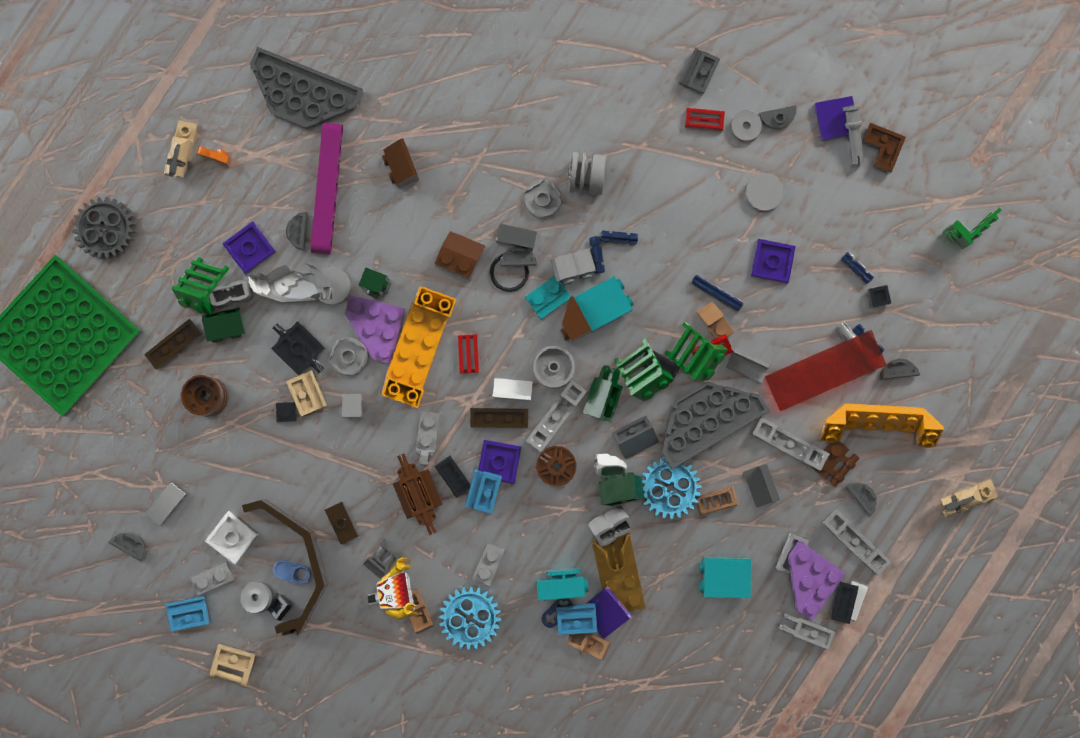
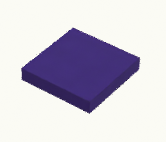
M853 96L816 102L814 104L821 141L849 136V129L845 127L847 121L843 107L854 105Z
M253 221L222 243L245 275L276 253Z
M758 239L750 277L788 284L796 246Z
M484 440L478 471L502 476L501 482L515 484L521 446Z
M608 586L586 603H595L597 632L603 639L632 617Z

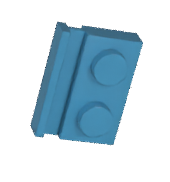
M475 469L465 507H471L475 510L492 514L502 476Z
M205 596L166 604L171 632L210 624Z
M595 603L559 605L556 607L559 635L597 632Z

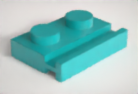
M555 276L525 296L541 320L572 297L562 282L556 281Z

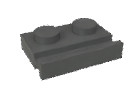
M695 47L679 83L704 94L720 58Z

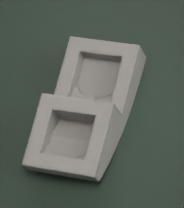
M171 482L146 512V515L161 526L171 512L177 508L186 493Z

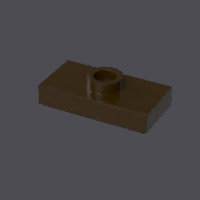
M343 502L325 509L340 544L358 537V533Z

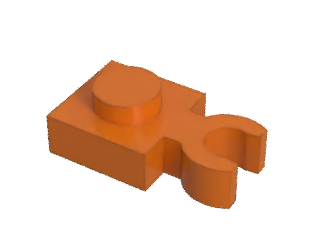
M202 146L198 147V155L230 166L232 159L227 156L228 152L217 149L216 152Z

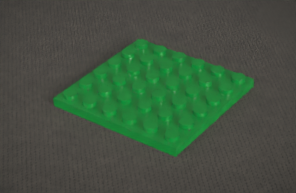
M54 255L0 314V361L64 417L141 331L62 259Z

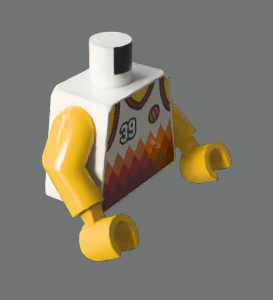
M399 558L396 565L381 578V581L376 583L378 593L368 595L370 606L380 604L381 610L387 616L398 620L409 616H417V613L414 612L417 605L413 601L410 578L406 572H403L410 569V565H404L405 561L408 560L407 558Z

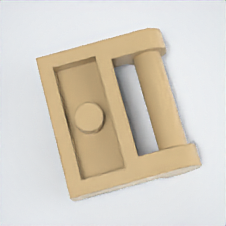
M218 644L209 677L231 681L247 688L256 654ZM222 665L242 671L244 675L241 677L218 670V667Z

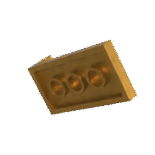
M630 533L617 537L606 546H600L597 540H591L602 590L608 586L628 612L646 608Z

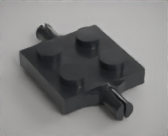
M298 321L286 331L279 323L275 324L280 331L275 326L272 329L280 337L271 349L297 375H300L310 366L318 374L321 373L316 366L322 371L324 367L316 360L326 348Z

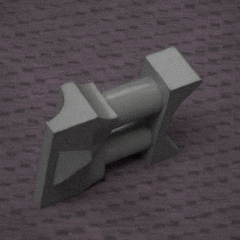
M385 538L380 543L381 547L373 556L368 557L363 563L365 567L380 579L387 573L392 562L395 559H399L403 554L390 551L386 545ZM388 551L390 554L382 562L380 559Z

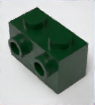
M365 267L358 286L366 290L365 293L367 295L378 298V296L383 297L385 293L388 294L391 283L387 275Z
M240 307L215 312L211 315H202L207 342L217 343L223 341V338L231 337V339H236L245 334Z
M633 472L622 474L623 477L617 478V476L606 477L605 481L599 482L601 504L614 506L643 500L642 477L634 475Z

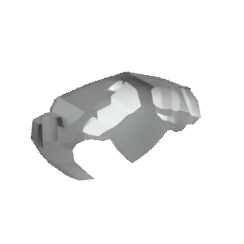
M309 264L306 265L311 268V273L302 274L290 271L288 266L283 265L272 270L267 275L257 273L256 275L248 276L249 284L254 293L280 302L317 300L318 298L323 300L333 299L334 289L326 276L316 267Z

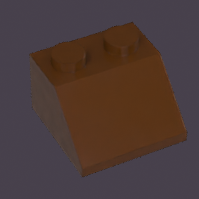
M403 138L383 149L385 155H382L385 166H390L392 171L388 173L392 184L396 183L399 188L419 180Z
M450 231L434 264L441 269L471 281L485 245Z
M574 296L569 299L562 322L563 329L560 331L564 340H569L570 343L591 333V328Z

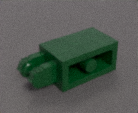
M603 365L599 377H594L583 414L612 422L623 386L617 384L620 375L619 368L611 369L610 366Z

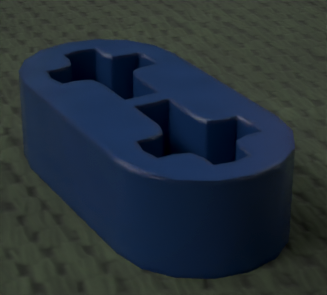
M569 598L557 599L543 613V625L548 628L555 627L558 624L557 615L554 617L555 622L553 624L551 622L547 624L545 616L547 614L551 616L554 612L557 613L556 607L560 605L559 602L561 600L563 602L567 600L569 602L567 605H572V601Z

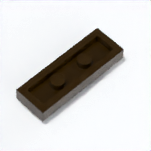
M188 319L144 355L153 367L158 370L201 336L202 333L192 320Z
M470 408V427L528 428V409Z

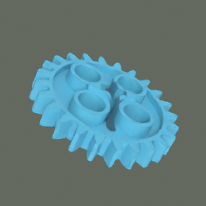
M660 458L659 465L654 461L653 469L649 466L647 467L649 474H642L646 478V480H642L644 485L643 492H645L644 499H647L644 506L650 504L649 512L655 509V516L663 513V519H665L667 514L670 515L671 520H673L674 514L678 518H681V512L688 515L687 508L694 510L692 503L698 504L699 501L695 497L701 496V493L696 491L702 488L701 485H696L700 481V478H694L697 471L691 472L692 465L685 467V463L671 470L667 462H664L662 458ZM663 471L671 472L672 477L669 480L662 479L661 473ZM657 479L667 486L673 484L674 489L686 494V497H682L674 491L668 493L667 487L656 483L655 480ZM682 479L687 480L689 486L686 489H681L678 486V482ZM656 487L661 488L663 494L660 497H655L652 494V490ZM676 496L680 499V504L672 506L669 503V499Z
M471 586L467 592L465 587H463L462 593L457 589L455 590V597L451 594L448 595L451 600L450 602L447 600L443 601L447 607L440 608L444 614L439 615V618L444 619V621L439 626H445L442 633H449L446 638L447 640L454 639L452 645L460 642V648L466 644L469 650L471 644H473L475 649H477L478 643H481L483 647L485 646V639L489 642L492 641L490 634L497 635L493 629L500 628L496 622L501 621V618L496 617V614H499L501 610H495L498 602L491 603L494 598L493 596L486 597L488 591L480 594V588L474 592ZM465 599L472 602L473 606L469 610L462 607V601ZM455 608H459L467 615L474 614L473 618L484 624L485 627L482 628L473 621L468 623L466 621L467 617L455 611ZM486 610L489 614L488 619L481 620L478 617V612ZM452 617H461L462 624L459 626L453 625L451 622ZM475 626L478 629V634L470 636L468 634L469 627Z

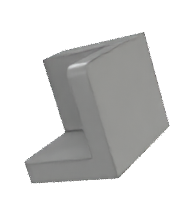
M342 394L343 418L363 417L361 394Z

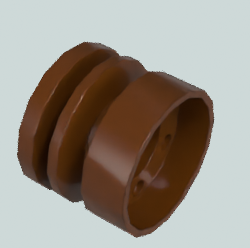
M197 375L188 379L181 391V401L185 409L192 414L212 417L221 413L227 406L229 399L228 390L224 383L219 379L205 375ZM206 393L210 394V397H208V400H205V399H204V397L207 396Z
M552 446L540 453L536 463V470L544 483L550 486H562L573 479L577 463L574 455L568 449L562 446ZM555 460L558 461V464H562L558 472H555V469H551V465L554 464Z

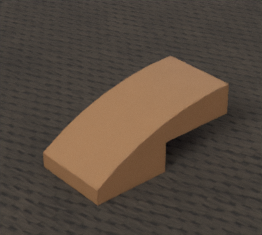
M418 589L412 591L414 604L417 605L414 611L417 613V616H409L415 633L419 634L434 627V624Z
M592 633L570 634L566 641L567 644L600 660H604L611 645V642Z

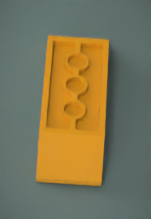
M422 286L419 287L411 303L386 373L382 396L418 408L424 392L423 386L447 318L451 316L456 302L455 298Z
M845 403L826 420L820 440L829 443L840 441L844 428L847 430L864 429L866 431L884 430L885 432L903 431L904 433L916 432L917 446L932 448L936 447L944 426L924 408Z

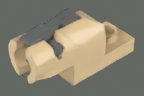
M178 120L175 137H172L167 157L165 175L173 177V174H175L178 178H184L187 164L191 162L198 129L197 124Z
M988 479L939 499V504L946 506V510L942 512L945 517H949L997 498L998 495L992 480Z

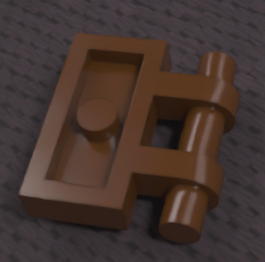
M840 441L829 443L823 449V451L829 453V456L821 471L813 467L811 468L823 479L828 474H831L833 478L829 483L836 487L839 482L842 483L848 471L854 469L855 463L860 458L856 454L847 458L845 455L850 449ZM840 460H841V461L844 463V465H843V467L837 472V471L834 469V467H835V466L840 462Z

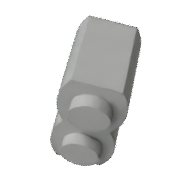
M590 249L562 255L550 260L556 281H562L563 284L573 282L575 277H580L581 279L589 278L592 276L591 273L596 271Z
M236 281L227 287H215L209 297L213 306L221 308L227 307L233 302H246L252 298V293L247 282Z
M621 505L613 507L605 515L594 518L588 524L600 546L612 543L617 537L629 533L634 528Z

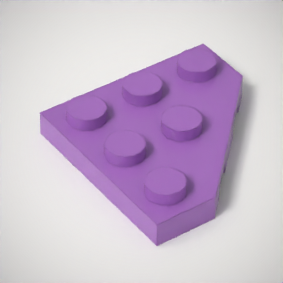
M349 295L345 315L372 359L390 364L398 342L405 308Z
M798 541L788 555V562L791 568L792 590L795 596L794 604L797 611L813 621L845 573L804 543Z

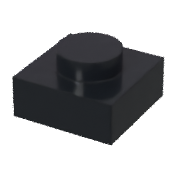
M888 285L868 289L872 308L892 304Z
M295 402L276 403L277 422L297 421Z
M276 593L267 610L276 620L281 621L292 605L282 594Z

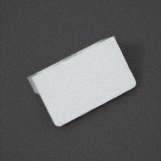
M494 378L492 397L531 401L533 382Z

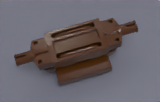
M405 453L397 456L401 465L397 470L400 480L393 483L407 519L415 516L418 525H425L429 535L432 534V531L434 534L437 531L432 521L437 516L433 508L441 506L443 503L429 469L418 472L415 464H408Z

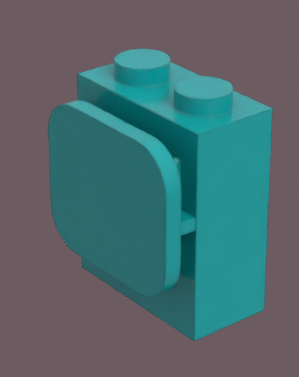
M613 276L574 297L591 328V333L633 310L632 306L634 304L630 296H625L622 291L625 287L620 278L616 279Z
M703 557V562H700L699 571L703 573V581L699 582V592L703 593V597L751 598L750 558Z
M580 568L548 570L546 575L552 576V578L537 579L538 601L585 597V592H589L588 580L584 579L583 575L575 576V574L581 573Z

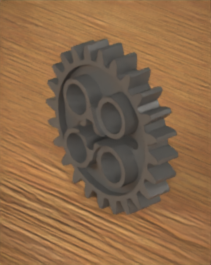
M98 197L97 202L90 199L91 205L83 203L85 209H78L81 215H74L78 222L72 223V225L77 227L72 233L78 234L74 240L81 241L78 247H85V253L91 251L90 256L92 257L98 254L99 259H102L104 254L107 259H110V253L117 257L118 250L124 253L122 247H130L127 240H134L130 233L136 232L131 229L136 224L129 221L133 218V215H127L129 209H122L124 204L120 202L117 205L116 199H113L110 203L109 197H105L104 202L101 197ZM99 213V220L93 222L92 215ZM118 215V222L111 224V217ZM87 225H95L100 227H104V225H106L110 228H120L121 230L113 231L109 229H104L102 231L98 228H88ZM92 232L97 233V238L94 241L89 239ZM111 234L116 235V240L113 243L108 241Z

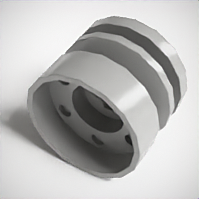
M578 152L573 153L568 172L570 192L575 191V184H580L579 193L583 192L585 185H589L590 194L602 195L606 155L593 154L591 162H587L586 153H583L582 161H578Z

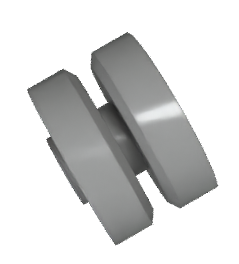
M548 346L541 349L533 361V373L536 380L542 386L550 389L561 388L567 385L575 371V361L571 353L560 346ZM553 363H555V365L558 366L557 370L555 371L550 369V366Z

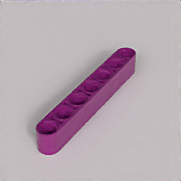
M323 123L311 253L330 255L332 251L343 124Z

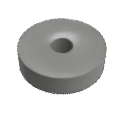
M749 110L737 113L731 122L732 134L743 142L754 140L762 129L760 117L755 112ZM748 123L750 128L745 129L743 124Z
M251 582L243 588L240 601L246 611L262 613L270 606L272 593L267 585L260 582ZM256 594L258 595L257 601L254 600Z

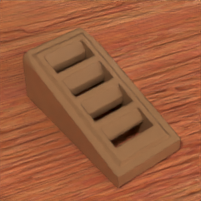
M734 485L695 497L699 501L697 505L700 515L739 504ZM726 492H729L732 502L728 503ZM719 494H721L724 504L722 505L720 504V500L718 497ZM712 496L714 497V500H715V503H716V506H715V507H713V504H712V501H711V498H710V497H712ZM704 498L707 500L709 509H705Z

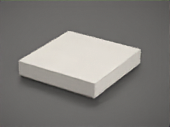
M228 511L205 542L236 565L258 537L259 533Z

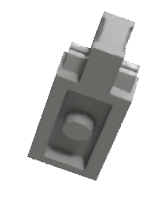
M425 411L420 413L416 454H421L420 465H428L429 456H434L440 413Z

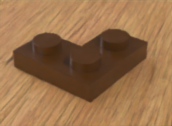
M870 123L862 142L880 148L873 166L891 173L906 137Z

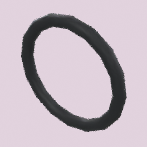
M501 254L491 264V281L502 291H517L528 280V266H524L525 276L519 285L512 288L503 287L498 284L494 277V267L503 256Z

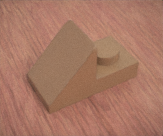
M710 302L696 312L714 339L724 334L728 337L734 333L723 317L725 315L713 302Z

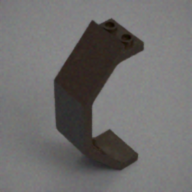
M266 499L242 505L244 513L263 509L304 539L316 583L315 590L300 618L274 626L276 634L282 633V636L296 631L297 636L303 633L329 584L316 534L313 530Z

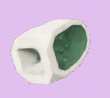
M595 454L594 457L595 475L599 477L621 476L627 470L626 463L616 456Z

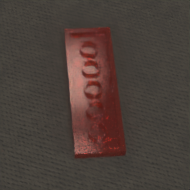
M870 330L765 376V379L779 410L783 411L882 368L887 364L873 332Z

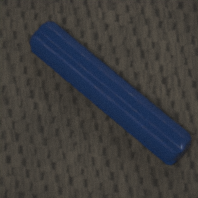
M694 276L691 282L693 285L732 309L740 311L743 306L742 301L701 276Z

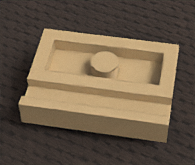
M312 370L286 381L301 417L327 406Z

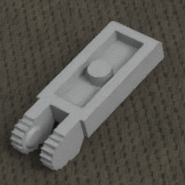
M784 613L783 617L786 620L794 621L797 624L795 629L780 624L779 629L827 650L830 649L835 631L800 617L798 619Z

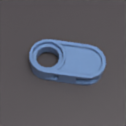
M287 560L278 561L273 567L276 577L297 584L307 583L312 574L308 567ZM303 569L307 572L305 580L297 578L298 570Z

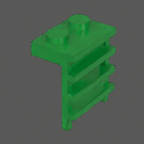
M999 207L994 213L990 212L970 232L957 220L945 229L947 232L946 236L952 242L956 241L964 249L970 246L974 239L982 235L981 232L987 230L990 224L999 219L997 214L1002 209Z
M198 257L196 261L193 260L191 262V268L184 271L186 273L184 277L178 279V285L173 286L171 289L182 307L194 309L198 313L203 312L211 315L215 309L208 296L227 273L229 267L224 266L223 269L209 266L201 263L203 260ZM199 269L217 275V277L214 278L202 273L195 272V270ZM191 277L209 283L211 285L206 286L194 281H190L188 279Z
M684 322L682 326L686 330L672 352L666 350L665 354L678 367L684 369L686 374H690L693 380H709L715 374L718 364L724 360L728 349L723 345H713L688 323ZM692 333L694 337L680 359H678L676 356ZM699 340L702 341L701 346L693 356L688 366L685 365L684 363L690 356L691 352L693 351Z
M646 338L642 340L644 345L621 361L618 357L615 359L616 366L620 369L621 376L624 377L631 395L642 401L651 399L655 393L667 388L674 381L672 375L661 368ZM648 351V355L625 370L624 367ZM651 360L653 361V364H651L649 367L641 371L633 378H629L631 374L639 370L641 367L646 365Z

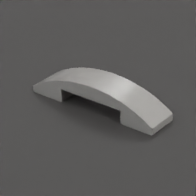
M571 380L526 442L539 452H542L587 391Z
M762 417L752 433L766 443L821 471L829 456V453L807 443Z
M837 509L823 522L853 554L878 576L891 563Z

